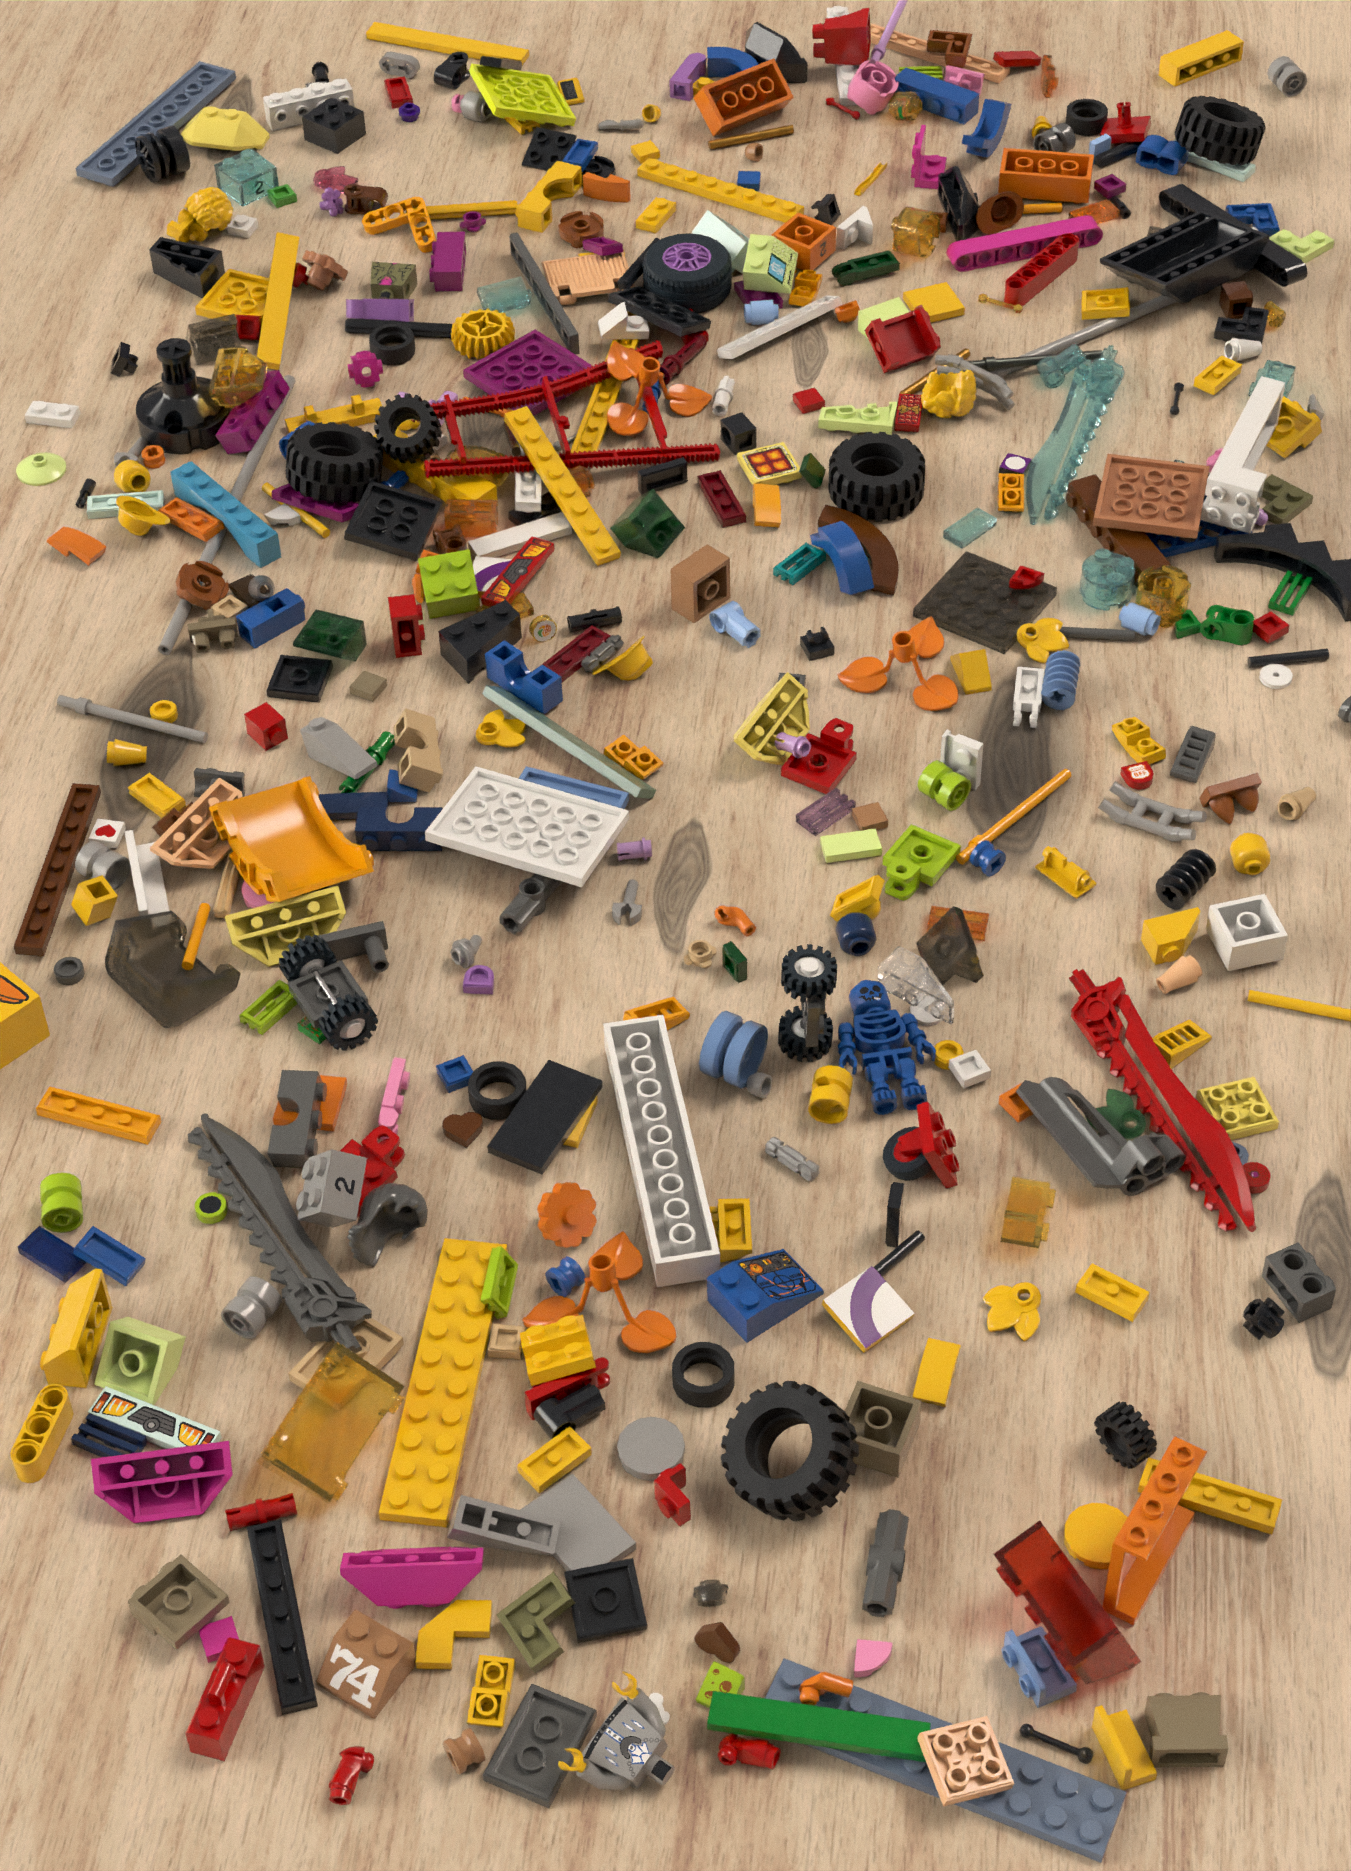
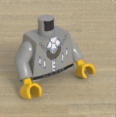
M623 1671L622 1673L629 1679L627 1688L621 1690L615 1682H612V1687L617 1693L628 1696L627 1701L622 1697L582 1753L575 1748H565V1751L573 1755L574 1762L571 1766H568L565 1762L558 1761L559 1768L564 1771H577V1776L600 1790H625L629 1786L638 1789L647 1776L664 1786L675 1770L673 1765L661 1758L668 1746L663 1738L666 1728L657 1706L641 1688H636L637 1682L635 1677Z

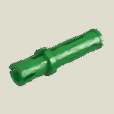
M387 731L382 732L372 747L369 746L365 750L376 760L377 765L384 763L387 753L395 746L394 735ZM375 768L358 779L348 776L339 786V790H343L341 793H357Z

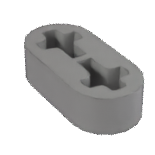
M386 52L379 61L380 68L385 73L406 78L414 77L420 69V63L415 57L396 52Z

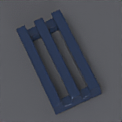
M91 1413L86 1416L87 1422L85 1424L81 1423L79 1426V1433H74L71 1437L74 1446L100 1457L124 1454L86 1438L87 1436L130 1454L142 1452L148 1443L146 1436Z

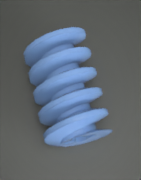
M1057 651L1051 654L1046 662L1041 691L1042 700L1047 706L1055 710L1068 709L1075 701L1081 664L1079 657L1070 651Z

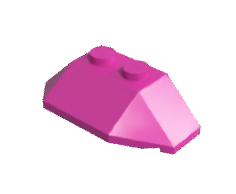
M229 1441L91 1459L94 1494L133 1523L204 1514L233 1476Z
M428 1547L362 1551L360 1553L348 1552L343 1553L340 1575L377 1606H387L392 1609H400L407 1605H423L430 1608L438 1607L442 1604H449L482 1570L484 1548Z

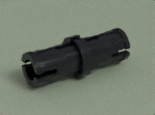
M616 606L599 611L591 609L589 613L567 616L568 628L570 633L588 629L591 625L600 629V626L622 623L620 607Z

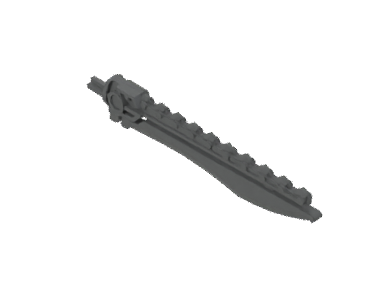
M202 1114V1127L219 1149L221 1155L218 1154L200 1127H196L188 1133V1142L202 1147L198 1150V1159L212 1163L208 1167V1176L222 1180L221 1183H218V1193L232 1197L228 1201L229 1210L243 1214L239 1218V1227L253 1231L252 1235H249V1244L264 1249L260 1253V1262L275 1267L271 1271V1280L286 1285L282 1289V1299H285L286 1305L304 1335L311 1342H331L334 1340L344 1358L348 1356L350 1359L356 1358V1353L362 1351V1348L351 1329L357 1324L362 1323L365 1319L372 1318V1310L363 1303L357 1302L356 1293L343 1282L306 1234L300 1221L297 1220L298 1218L285 1193L279 1173L272 1164L240 1135L209 1118L208 1114ZM230 1165V1167L233 1169L237 1177L240 1179L244 1187L247 1189L253 1200L256 1202L260 1210L263 1212L267 1220L270 1222L274 1230L277 1232V1234L284 1242L288 1250L291 1252L295 1260L298 1262L302 1270L305 1272L307 1277L303 1276L297 1265L294 1263L290 1255L287 1253L283 1245L280 1243L276 1235L273 1233L267 1222L264 1220L260 1212L257 1210L253 1202L250 1200L246 1192L243 1190V1188L241 1187V1185L239 1184V1182L227 1166Z

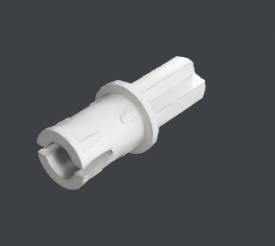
M724 376L720 381L719 388L714 392L715 401L712 409H714L713 413L717 416L726 415L728 405L733 400L732 391L735 381L729 378V376Z

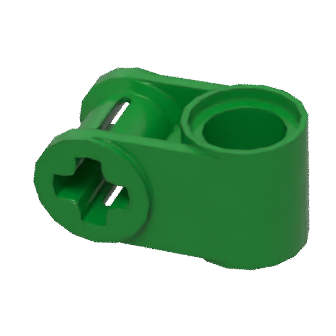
M1212 605L1208 608L1206 612L1207 619L1200 626V632L1204 637L1241 646L1247 645L1252 641L1254 616L1250 611L1228 608L1221 605Z

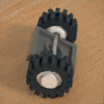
M307 935L304 941L298 938L295 945L290 943L287 946L289 951L283 950L282 952L284 958H279V968L288 980L290 993L314 1029L320 1028L330 1045L337 1050L341 1048L342 1051H346L348 1046L354 1049L358 1042L360 1045L364 1044L365 1041L363 1039L365 1037L370 1039L372 1036L370 1031H376L377 1015L368 1004L367 996L343 961L337 962L335 954L326 941L317 935H314L313 938Z
M807 944V949H803L802 945L797 946V952L793 949L789 950L788 956L785 955L783 958L781 970L782 987L784 986L785 993L791 992V998L793 999L800 996L802 1010H800L799 1006L793 1007V1013L788 1009L785 1012V1016H781L778 1044L781 1046L783 1054L788 1052V1058L790 1059L797 1056L798 1062H802L803 1058H807V1062H813V1056L819 1060L822 1058V1053L827 1055L829 1048L832 1046L833 1025L831 1018H827V1013L825 1012L826 993L831 995L833 988L836 987L837 964L835 957H831L830 951L827 950L823 953V947L821 946L814 950L812 949V944Z

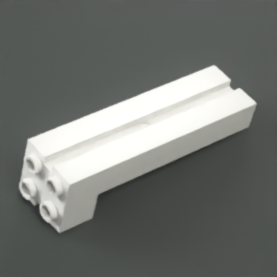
M1263 376L1260 377L1207 478L1205 490L1207 497L1203 503L1201 520L1251 533L1260 514V503L1257 502V499L1262 496L1264 482L1267 474L1254 471L1278 424L1285 382Z

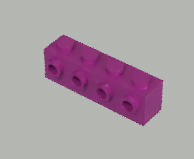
M265 370L256 373L218 430L216 437L227 454L251 451L286 397L290 388L279 370Z

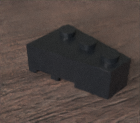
M160 237L149 249L153 273L200 298H203L225 273L221 250Z
M505 600L439 630L441 656L469 684L474 680V675L479 670H486V652L504 640L513 646L522 639L520 614Z

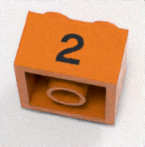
M798 212L772 234V236L798 253L796 268L802 271L814 270L836 251V227Z

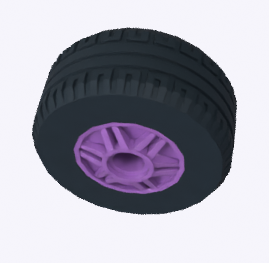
M685 233L665 237L654 243L644 255L643 287L678 305L692 309L697 314L707 312L720 305L731 291V256L720 242L708 236Z

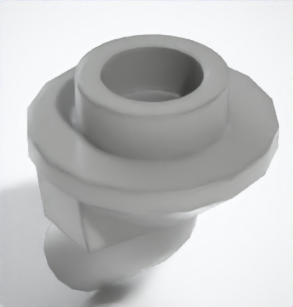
M473 935L470 940L464 938L454 941L451 949L453 961L463 968L473 964L474 954L477 953L482 943L481 937Z

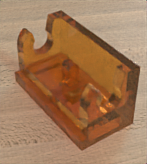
M447 499L444 511L445 530L453 528L455 524H459L464 537H483L496 533L498 525L497 500Z

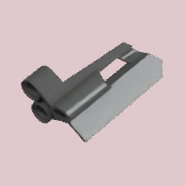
M1049 1077L1043 1079L1039 1084L1025 1080L1016 1090V1093L1093 1187L1120 1189L1125 1195L1134 1196L1143 1192L1148 1185L1177 1171L1186 1160L1185 1154L1166 1134L1157 1135L1156 1133H1150L1149 1135L1139 1136L1133 1141H1127L1078 1090L1073 1089L1063 1079ZM1067 1097H1070L1073 1100V1102L1078 1106V1108H1080V1110L1085 1114L1089 1121L1099 1131V1135L1094 1131V1129L1090 1126V1124L1085 1120V1118L1080 1114V1112L1075 1108V1106L1070 1102V1100Z

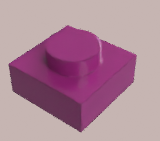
M1110 174L1095 180L1094 189L1109 199L1112 196L1114 197V195L1117 196L1126 192V183L1115 175Z

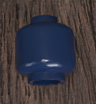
M849 913L837 922L836 934L840 948L845 953L853 956H862L874 947L877 937L869 916L863 913Z

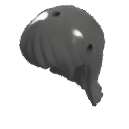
M395 1183L383 1184L370 1191L363 1200L357 1225H353L352 1229L348 1231L347 1237L350 1240L349 1246L352 1248L351 1251L354 1253L353 1258L357 1259L360 1263L374 1267L390 1238L401 1232L403 1233L402 1239L405 1240L415 1229L424 1227L427 1222L428 1209L422 1194L407 1185Z

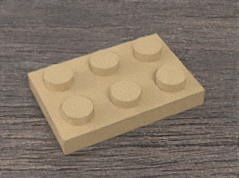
M372 1318L365 1319L362 1323L357 1324L351 1329L362 1348V1351L356 1353V1358L350 1359L349 1356L344 1358L334 1340L331 1342L320 1341L288 1373L290 1381L341 1413L404 1345L402 1336Z

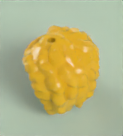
M218 187L200 189L187 199L184 206L190 214H193V218L203 226L202 229L204 231L216 228L223 231L231 222L234 210L227 198V194Z
M971 370L960 371L955 374L949 372L948 375L945 373H940L939 375L935 372L929 374V377L926 379L927 383L922 389L923 394L921 395V404L924 409L941 418H951L952 415L962 417L972 410L973 402L976 399V380Z

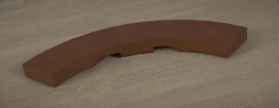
M825 504L818 519V527L820 528L839 521L846 523L857 536L865 555L871 561L874 588L869 590L894 595L898 584L899 568L896 553L887 537L862 517L841 508Z

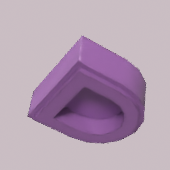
M476 965L469 968L464 976L463 993L493 994L495 983L494 973L491 968L484 965Z

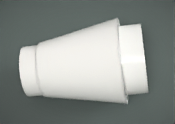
M1232 338L1224 346L1225 357L1236 362L1259 356L1262 353L1260 341Z

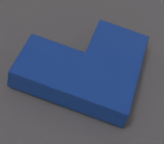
M1271 203L1226 205L1225 211L1244 224H1252L1258 231L1268 234L1269 237L1280 231Z

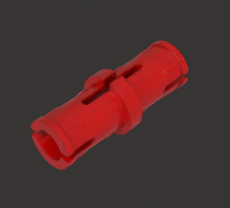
M293 1493L263 1501L262 1498L255 1499L256 1503L225 1510L230 1532L278 1518L297 1515Z

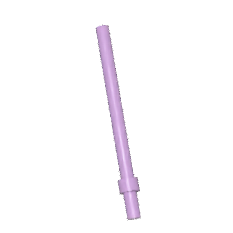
M908 0L898 1L878 44L874 46L871 52L872 57L869 63L875 64L876 61L884 57L885 47Z

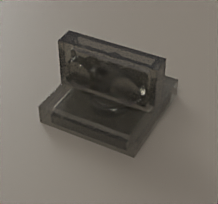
M235 314L188 325L186 341L191 345L196 365L243 353L236 330L237 320Z
M953 906L916 942L930 985L938 989L954 975L975 983L984 976L979 964L980 960L976 955L978 951L962 909Z

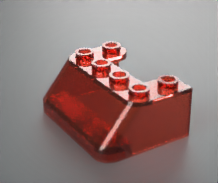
M1040 1520L994 1553V1556L1001 1564L996 1568V1571L1017 1598L1023 1595L1028 1601L1029 1605L1024 1608L1036 1626L1040 1623L1044 1624L1048 1633L1043 1637L1055 1652L1054 1654L1061 1665L1076 1683L1082 1679L1088 1685L1129 1671L1142 1662Z

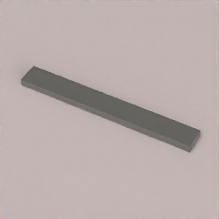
M518 232L511 233L509 241L512 257L566 348L575 355L580 354L578 332Z

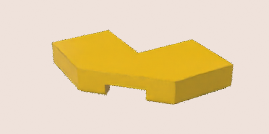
M456 1600L418 1631L416 1669H452L455 1637L490 1638L492 1600Z

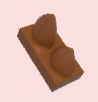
M1255 773L1207 786L1199 799L1203 808L1210 806L1220 819L1231 824L1234 818V799L1245 809L1255 812L1259 803L1257 789L1262 781L1259 774Z

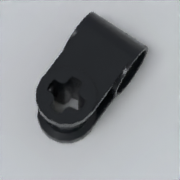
M464 52L452 53L449 58L436 68L434 83L453 90L458 89L470 77L469 69H467L468 55Z

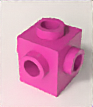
M360 351L356 352L355 356H350L351 364H347L349 378H354L356 385L360 384L361 387H371L375 385V382L380 381L379 374H383L381 359L377 360L374 353ZM369 367L371 372L362 374V369Z

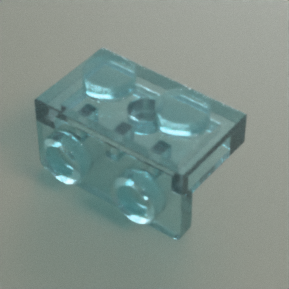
M521 276L477 288V295L483 310L489 308L490 311H494L497 309L499 313H504L512 309H523L530 305L532 292L530 289H526Z

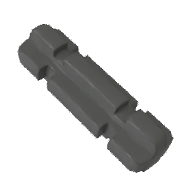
M610 636L606 643L603 642L590 654V657L587 656L583 659L581 665L584 667V670L586 672H594L600 664L602 665L616 651L620 650L624 645L621 636Z

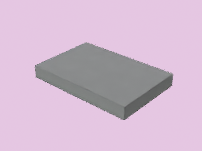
M571 1474L520 1509L521 1511L561 1521L553 1557L566 1571L620 1561L636 1550V1542L574 1474Z

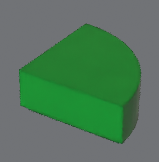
M1190 609L1182 612L1176 621L1175 635L1177 639L1201 633V623Z

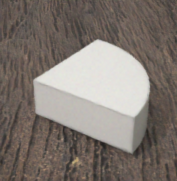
M285 503L264 514L268 522L277 526V523H288L289 526L301 522L300 515Z

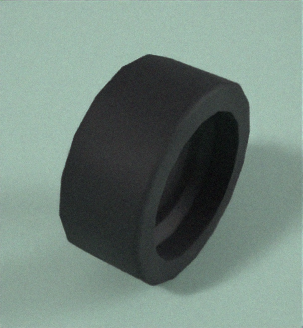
M1094 99L1075 100L1067 106L1066 124L1071 127L1075 134L1083 136L1097 135L1101 133L1107 121L1108 108L1104 103Z
M382 325L374 329L370 334V353H374L377 360L381 359L382 364H402L410 360L415 354L414 333L405 325ZM391 342L402 343L396 346H384V344Z
M493 1061L481 1065L473 1071L468 1081L469 1102L472 1109L480 1114L481 1117L490 1120L507 1119L527 1091L526 1079L522 1071L515 1065L504 1061ZM495 1082H504L515 1087V1091L512 1094L501 1099H490L480 1094L482 1088Z
M695 1342L685 1346L676 1354L672 1362L673 1389L682 1401L698 1408L712 1407L722 1403L731 1395L735 1386L734 1361L730 1353L722 1346L711 1342ZM698 1363H709L723 1371V1378L710 1386H697L689 1383L684 1378V1371Z

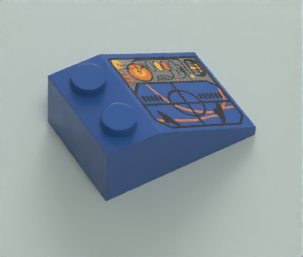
M784 1249L732 1261L707 1277V1301L746 1343L824 1294V1290Z

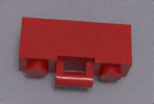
M231 1637L227 1638L185 1733L192 1753L225 1761L265 1668L260 1645Z

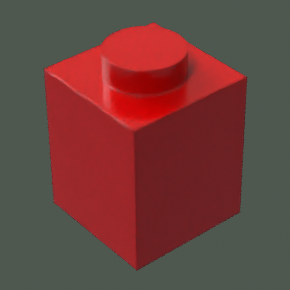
M267 702L244 714L247 734L265 751L288 739L285 718Z

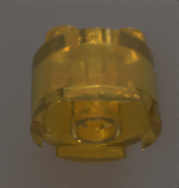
M905 207L898 217L893 218L891 223V229L894 231L893 251L928 258L936 247L933 245L934 238H939L940 219L938 215L933 214L934 212L929 210Z
M1162 565V569L1153 570V567H1149L1142 571L1138 577L1135 603L1156 611L1155 614L1161 616L1159 626L1164 628L1171 627L1174 622L1181 620L1183 614L1188 610L1191 582L1189 583L1187 574L1179 568Z

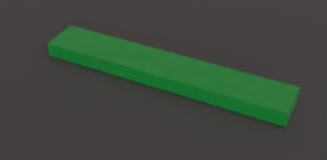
M713 1691L707 1730L926 1762L917 1737L920 1732L930 1730L931 1723Z

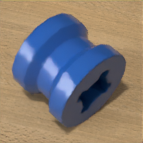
M987 840L980 842L970 855V863L975 867H981L982 872L989 877L998 873L1006 861V854L999 849L995 850L994 845Z
M569 1256L563 1258L557 1268L551 1267L545 1273L550 1287L555 1293L564 1298L572 1292L573 1287L584 1284V1279L586 1278L580 1265Z

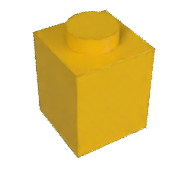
M101 875L78 883L71 906L83 923L88 926L111 917L118 895L104 876Z

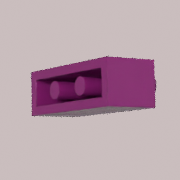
M437 232V240L432 242L433 255H431V268L429 269L430 282H434L435 292L463 291L467 252L465 232Z

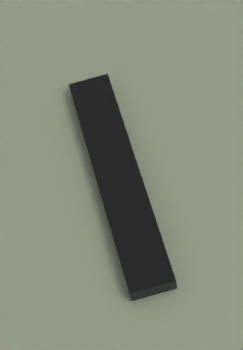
M281 1519L247 1527L282 1715L318 1707Z

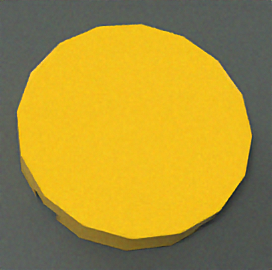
M1089 1503L1079 1506L1069 1515L1064 1526V1544L1069 1554L1075 1560L1078 1558L1084 1562V1565L1087 1567L1108 1569L1113 1542L1128 1517L1118 1508L1106 1503Z

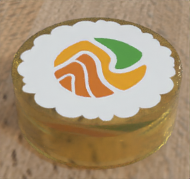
M540 615L530 623L529 632L536 641L546 642L555 636L557 625L550 616Z

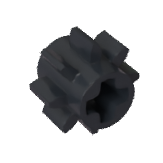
M1269 1297L1264 1302L1261 1299H1255L1247 1305L1243 1312V1317L1247 1320L1243 1326L1258 1340L1263 1335L1267 1338H1273L1284 1326V1320L1281 1316L1285 1311Z

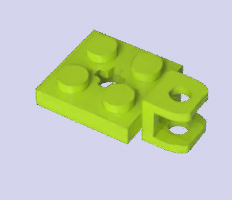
M911 824L883 856L882 865L887 867L886 876L890 877L885 884V893L904 901L917 891L920 881L933 886L954 862L956 855L961 851V845ZM901 886V887H903V888H905V889L902 890V891H899V890H896L895 887Z

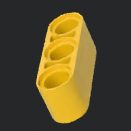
M50 1384L42 1388L11 1449V1459L17 1477L22 1482L34 1483L44 1477L73 1418V1409L68 1392L60 1384Z

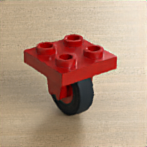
M928 1101L918 1104L916 1106L919 1127L904 1128L888 1139L883 1148L885 1166L892 1175L900 1180H916L925 1176L929 1171L934 1170L946 1189L957 1186L956 1172L960 1171V1166L956 1155L953 1153V1147H956L955 1136L951 1129L945 1128L941 1113L939 1111L935 1112Z

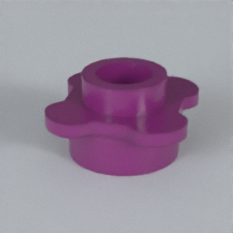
M467 212L464 214L463 222H460L459 226L462 229L466 228L469 232H477L482 225L486 224V219L481 218L479 212Z

